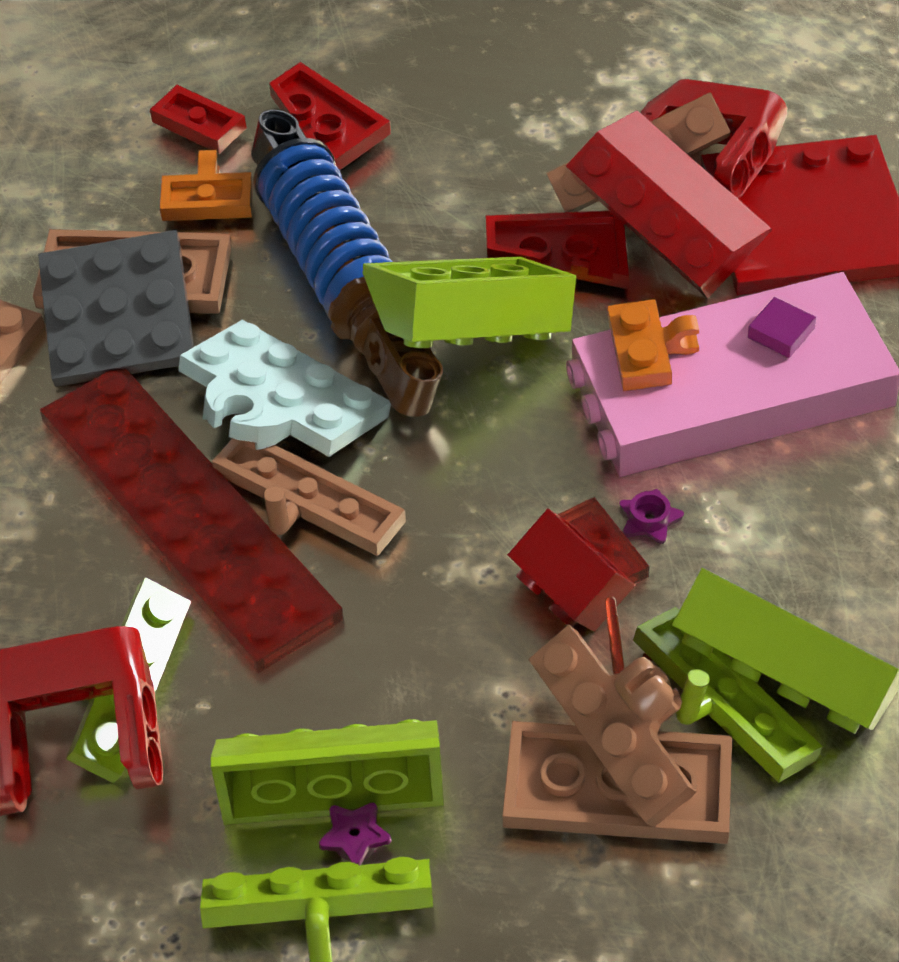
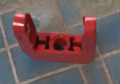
M692 79L677 81L649 101L640 113L651 122L711 92L731 132L730 137L716 143L726 146L716 158L717 167L714 178L736 198H740L774 152L788 114L785 101L772 91Z
M130 626L108 627L0 649V816L24 812L27 800L32 792L25 712L114 694L120 762L128 770L132 785L136 790L161 785L163 781V763L155 690L140 632L137 628Z

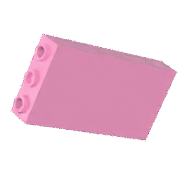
M844 272L660 317L661 326L666 327L679 316L696 315L699 326V334H697L698 352L687 355H668L672 370L671 385L623 391L610 330L572 339V360L566 361L569 382L573 389L580 388L583 395L581 400L585 418L588 424L595 423L598 428L597 436L601 454L605 460H612L619 478L896 406L899 391V368ZM773 297L816 316L815 329L790 358L747 338L749 325Z

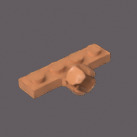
M711 92L651 121L654 126L689 156L731 136V132ZM567 162L546 174L564 212H578L598 202V200L574 179L566 168V165L569 163Z
M570 625L566 626L528 659L646 824L654 828L697 792L662 746L657 735L660 726L680 710L682 704L679 692L676 688L671 689L669 678L659 667L645 657H638L620 673L610 675L579 632Z

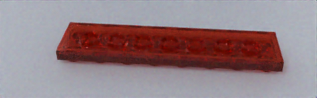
M126 368L110 370L39 409L43 423L258 674L344 620L343 608L282 540L270 530L263 519L225 477L213 467V464Z

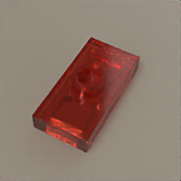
M595 497L558 514L569 521L634 584L649 577L650 566Z

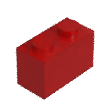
M549 508L545 510L507 554L521 568L516 573V577L535 594L539 595L544 591L550 596L554 602L549 606V609L561 621L571 627H574L578 622L595 632L636 586L569 521Z

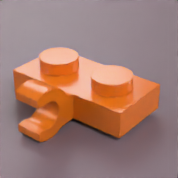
M217 150L199 151L198 174L162 175L160 196L162 221L252 218V173H220V166H217Z
M655 299L607 306L608 322L623 391L671 385L672 370L668 355H687L699 351L697 339L699 326L696 315L679 316L666 327H662Z

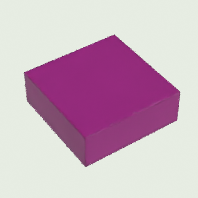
M773 297L749 325L747 338L790 358L815 329L816 316Z

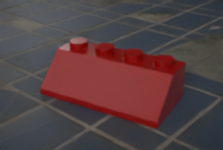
M637 110L597 131L566 165V168L581 186L707 299L772 231L763 220Z

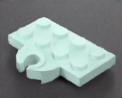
M244 320L235 323L180 355L179 372L207 387L203 420H207L213 428L222 425V419L225 416L238 414L230 421L229 437L255 442L256 450L274 446L291 435L330 457L389 417L391 406L389 400Z

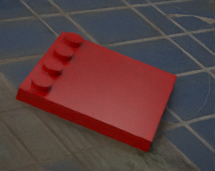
M877 135L775 146L770 158L745 193L738 198L763 220L772 231L731 274L736 295L755 294L844 272L849 282L899 277V196ZM720 153L701 155L700 166L712 177L715 175L717 167L716 158Z

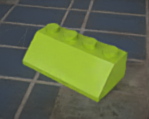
M523 257L363 263V275L384 330L403 338L404 345L409 347L430 348L433 347V341L444 340V342L453 345H472L474 338L484 337L485 340L491 342L507 343L513 341V335H523L525 338L534 340L551 339V333L571 331L576 275Z
M701 568L672 626L685 632L681 640L683 644L710 657L714 648L733 657L728 666L729 668L753 681L758 682L762 673L781 683L777 691L778 694L805 708L811 699L830 708L826 717L827 720L856 734L860 725L873 730L899 690L898 668L704 568Z
M407 719L397 724L375 726L351 724L341 729L318 731L295 729L288 733L260 736L244 733L233 738L216 739L211 754V771L224 825L330 816L329 809L333 805L355 811L373 802L377 805V812L444 806L437 720L420 721Z

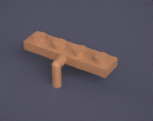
M232 438L212 460L214 474L265 499L269 529L275 535L285 534L296 520L301 517L379 556L406 523L405 509L276 445L256 450L255 442Z

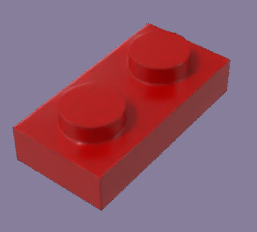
M179 85L174 86L150 108L153 123L210 150H217L219 154L247 129L245 115Z

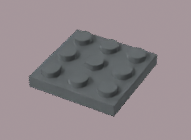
M177 230L38 253L51 379L55 387L179 366L180 355L194 347L180 238Z

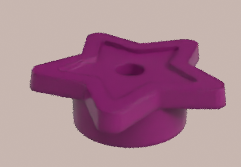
M658 489L644 491L634 496L632 500L623 499L619 502L621 510L628 518L623 528V535L627 538L647 535L657 543L664 544L667 538V527L681 521L684 516L682 510L670 506L669 500ZM651 514L654 518L647 519L645 516Z
M370 802L355 811L333 805L329 809L332 828L320 839L319 848L320 850L336 851L341 858L361 865L363 860L370 857L377 847L389 845L392 842V838L389 833L376 824L378 808L375 803ZM353 829H357L360 832L357 836L349 834Z

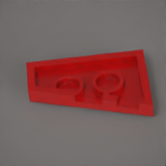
M299 62L269 82L270 95L279 109L297 119L299 127L306 138L319 140L328 146L339 170L391 134L390 120L302 62Z
M609 210L486 215L487 258L523 257L574 274L576 279L629 289V269L624 223Z

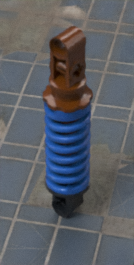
M281 110L262 112L259 116L251 151V157L257 164L253 186L258 198L269 209L274 222L278 225L283 238L287 241L292 254L296 257L319 302L324 306L326 314L332 323L331 328L333 332L341 339L352 340L357 350L365 355L370 370L377 376L389 398L390 404L396 411L411 417L426 415L431 410L443 373L442 364L435 357L431 348L404 345L403 338L384 330L363 275V263L393 262L389 257L388 250L380 242L376 230L371 227L367 215L361 210L358 200L352 195L348 183L342 179L341 172L336 166L335 158L328 146L319 140L306 138L299 127L297 119L291 114Z

